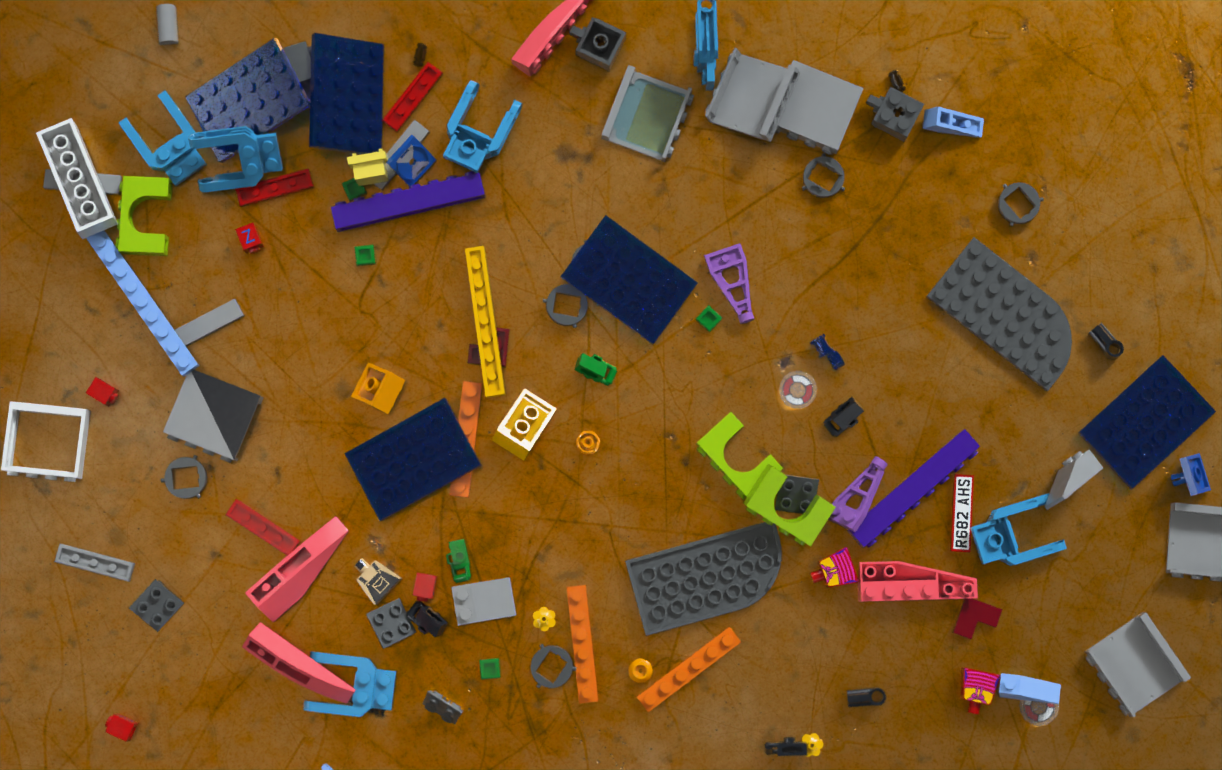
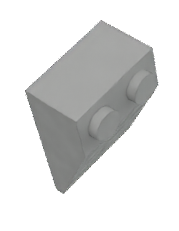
M1090 450L1084 453L1079 451L1062 463L1064 466L1058 470L1046 501V510L1065 500L1103 469V466Z
M510 577L451 587L458 626L517 616Z

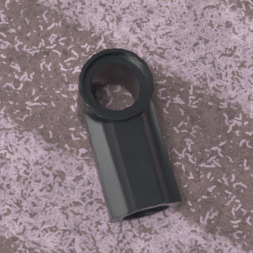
M1102 322L1088 333L1102 349L1106 358L1115 360L1123 353V344L1115 339ZM1109 346L1117 347L1118 354H1112L1109 351Z
M879 687L847 690L848 707L882 705L886 700V694ZM875 691L882 693V699L878 702L873 701L871 698L872 693Z

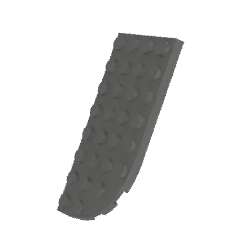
M973 237L926 297L1045 391H1049L1064 371L1070 357L1072 336L1068 320L1055 300Z
M763 522L626 560L645 635H651L737 611L760 600L774 584L780 569L782 551L776 524L773 523L771 526Z

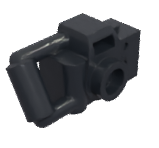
M851 397L845 403L839 405L824 420V427L832 436L838 437L848 427L852 428L858 423L857 417L864 410ZM832 420L840 427L839 430L831 423Z
M416 601L407 612V617L418 626V630L424 635L430 633L436 638L443 634L448 624L438 612L433 611L430 606H426L422 601Z
M784 737V741H779L778 743H765V753L767 755L778 754V756L807 755V742H797L795 737Z

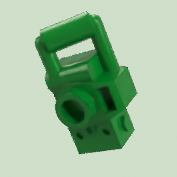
M582 353L578 357L574 369L583 374L587 379H593L595 382H601L607 386L612 384L617 373L615 366L603 361L602 357L596 354L590 357ZM607 368L610 369L606 379H603Z
M465 539L449 542V550L451 552L446 555L448 565L451 567L453 581L460 583L470 580L471 566ZM451 555H452V560H453L452 563H450V559H449V556H451ZM465 569L466 573L457 575L456 571Z

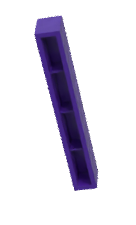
M470 171L462 177H457V175L449 176L446 180L440 182L439 180H432L423 186L414 184L406 190L401 188L393 189L389 194L376 193L367 199L359 197L353 199L354 202L346 203V201L337 202L335 206L331 207L337 232H342L486 198L480 172Z
M966 429L962 430L867 513L866 518L856 532L849 529L847 531L862 548L865 546L871 547L877 541L875 537L880 533L882 535L886 534L892 528L890 524L895 520L897 523L906 516L904 512L909 508L911 510L916 508L921 503L919 501L921 497L925 495L927 498L935 491L933 487L936 484L942 485L950 478L948 474L951 471L956 473L964 466L962 462L966 458L971 460L979 453L977 449L980 445Z

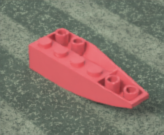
M566 0L560 4L533 30L512 57V64L529 77L533 73L536 74L540 70L541 62L544 58L547 60L553 53L552 48L555 44L559 45L565 37L563 35L567 29L571 30L572 26L575 25L576 17L586 11L588 7L586 4L590 0Z
M335 516L271 569L245 594L272 622H275L304 596L349 530Z
M900 561L859 562L858 602L978 598L976 578Z
M261 622L248 635L242 648L273 670L321 695L347 704L355 692V689Z

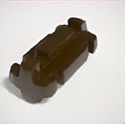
M418 43L413 63L415 66L423 67L427 45Z
M891 71L889 77H891L890 80L894 89L900 92L905 91L906 87L903 86L904 82L901 75H898L899 71Z

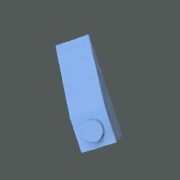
M934 107L924 111L923 129L980 138L982 137L984 118L942 107Z
M1001 673L999 696L1002 698L1059 704L1061 684Z

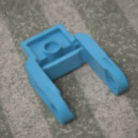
M698 0L695 16L696 50H694L693 61L694 67H697V72H702V85H706V91L714 89L716 59H718L716 0H708L712 3L710 9L701 7V3L705 0Z
M470 80L447 124V134L450 142L443 154V158L478 173L484 159L499 155L521 111L523 103L513 100L509 112H506L492 139L471 127L461 125L480 86L479 83Z
M164 90L157 96L182 129V134L176 135L152 153L127 117L118 123L152 170L165 171L174 185L177 186L207 164L199 152L190 147L188 136L196 133L167 91Z
M243 126L197 132L188 136L190 147L193 149L231 144L239 145L238 151L242 171L217 174L215 177L198 179V186L201 192L256 186L263 177V173L283 170L276 133L256 135L253 130Z
M1049 493L992 510L986 523L970 527L982 565L1000 560L1012 566L1067 549L1063 539L1019 553L1011 523L1007 519L1009 515L1045 505Z
M310 652V658L318 663L352 666L358 669L355 674V692L352 697L353 705L304 700L303 710L355 717L363 716L372 708L392 710L397 671L377 669L370 658Z

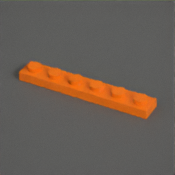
M463 381L450 496L469 498L482 383Z
M586 585L567 587L575 667H577L576 679L579 704L598 702Z
M728 627L637 696L638 700L647 712H650L740 644L741 641L733 630Z

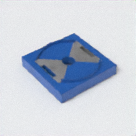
M411 134L386 163L408 186H411L417 182L436 159ZM414 159V162L410 165V160Z

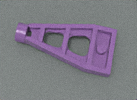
M739 243L704 255L710 275L738 315L740 324L754 320L755 318L751 311L747 260L741 244ZM735 266L739 270V280L736 283L729 284L723 278L722 271ZM741 286L744 292V300L736 302L730 290Z
M875 456L869 467L834 500L832 504L836 508L828 520L856 532L867 516L888 464ZM869 479L872 481L869 490L865 492L859 489L860 485ZM855 494L862 496V502L858 509L846 506V502Z

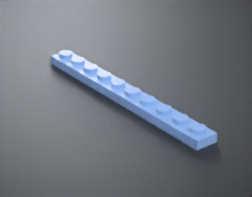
M103 230L87 237L88 242L180 374L184 377L196 369L199 364L125 258L118 251L106 231Z

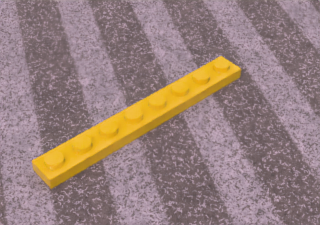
M485 247L467 248L465 253L485 397L503 396L506 394Z

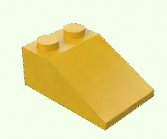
M524 389L498 427L492 441L520 459L525 460L555 413L556 408Z

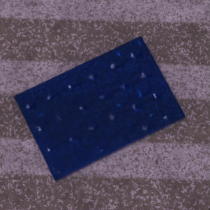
M320 33L312 34L309 147L357 154L379 152V149L382 148L384 44Z
M273 38L185 96L203 132L247 126L256 135L268 134L312 105L277 38ZM238 144L211 147L218 162H224L239 152Z
M607 215L604 216L560 276L651 344L655 343L698 283Z
M1162 355L1078 433L1130 489H1133L1216 411L1167 358Z
M446 398L344 453L379 521L385 520L482 466Z

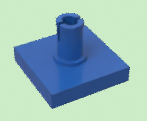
M1200 453L1180 458L1183 472L1171 475V480L1181 478L1172 482L1173 485L1178 486L1187 483L1190 496L1210 491L1211 488Z

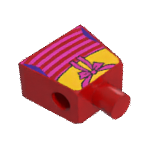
M847 547L818 561L820 569L810 573L813 583L824 580L826 587L859 582Z
M964 667L961 668V699L969 701L968 713L979 715L981 703L991 704L1001 675Z

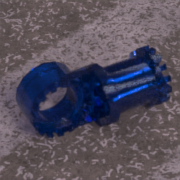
M825 334L812 340L810 344L814 345L820 359L827 356L828 361H830V364L832 363L831 366L835 370L845 365L840 354L833 347L829 346L825 339Z

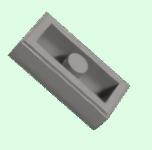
M160 4L156 6L159 45L179 44L176 6L173 4Z

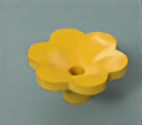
M541 607L539 611L533 613L534 627L540 628L542 631H548L549 627L555 626L554 611Z
M816 733L811 735L804 734L802 736L801 742H807V755L805 756H818L820 749L823 747V741L819 739Z

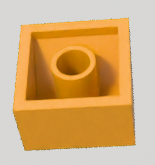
M367 363L351 397L389 414L399 392L402 390L405 380L388 370Z

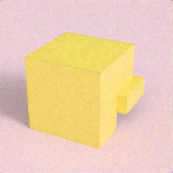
M382 148L379 149V152L362 155L353 153V156L347 157L348 165L354 171V178L358 186L389 181L386 166L388 157Z

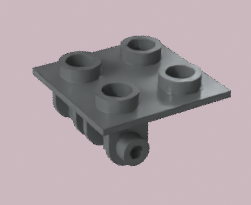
M786 475L787 478L777 494L775 510L803 514L817 494L819 479Z
M155 579L129 609L158 632L184 602L164 587L161 581Z
M400 598L366 614L383 649L417 633L411 620L407 617V612Z
M428 690L422 703L429 712L439 714L445 722L456 724L463 712L460 709L461 706L454 702L450 704L451 700L446 702V697L442 699L443 695L437 691Z

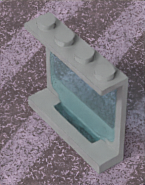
M628 65L601 134L602 139L665 162L667 157L671 158L674 150V147H672L673 140L677 141L681 130L678 127L680 122L684 123L686 119V106H690L694 95L691 94L692 88L688 87V90L636 72L635 67Z

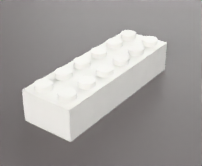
M70 118L37 132L40 144L80 237L85 239L118 225L79 129L73 119Z

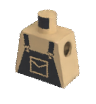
M361 558L354 566L361 573L356 579L374 605H378L402 580L399 575L376 560L369 565Z

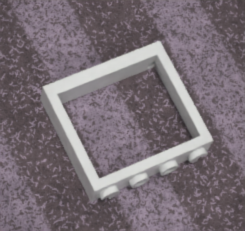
M10 401L1 470L6 471L7 475L10 476L26 473V477L38 478V475H45V479L57 480V477H64V481L76 482V479H82L91 411L81 408ZM20 411L81 418L74 472L13 466Z

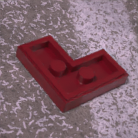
M496 328L501 366L506 367L510 329ZM469 344L468 364L481 365L478 345Z
M973 598L964 599L952 633L972 639L977 622L996 628L1003 609Z

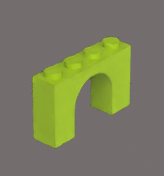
M123 176V181L120 182L122 200H119L118 209L121 211L120 219L117 220L119 237L116 238V248L121 254L168 256L169 237L166 234L141 233L137 231L133 225L132 216L137 205L145 200H171L173 182L170 178Z
M730 412L702 437L696 445L698 446L697 451L703 457L707 455L711 460L710 465L716 471L720 470L724 474L722 478L730 486L733 484L738 489L735 492L744 500L768 464L779 471L783 467L771 454L756 468L748 472H738L728 466L724 458L725 444L744 426Z
M768 464L743 502L747 506L746 510L755 516L757 513L763 516L762 520L771 526L773 523L779 526L778 530L787 536L789 533L795 536L794 540L804 546L806 543L811 546L836 507L816 494L801 516L795 519L779 517L774 508V499L787 476Z

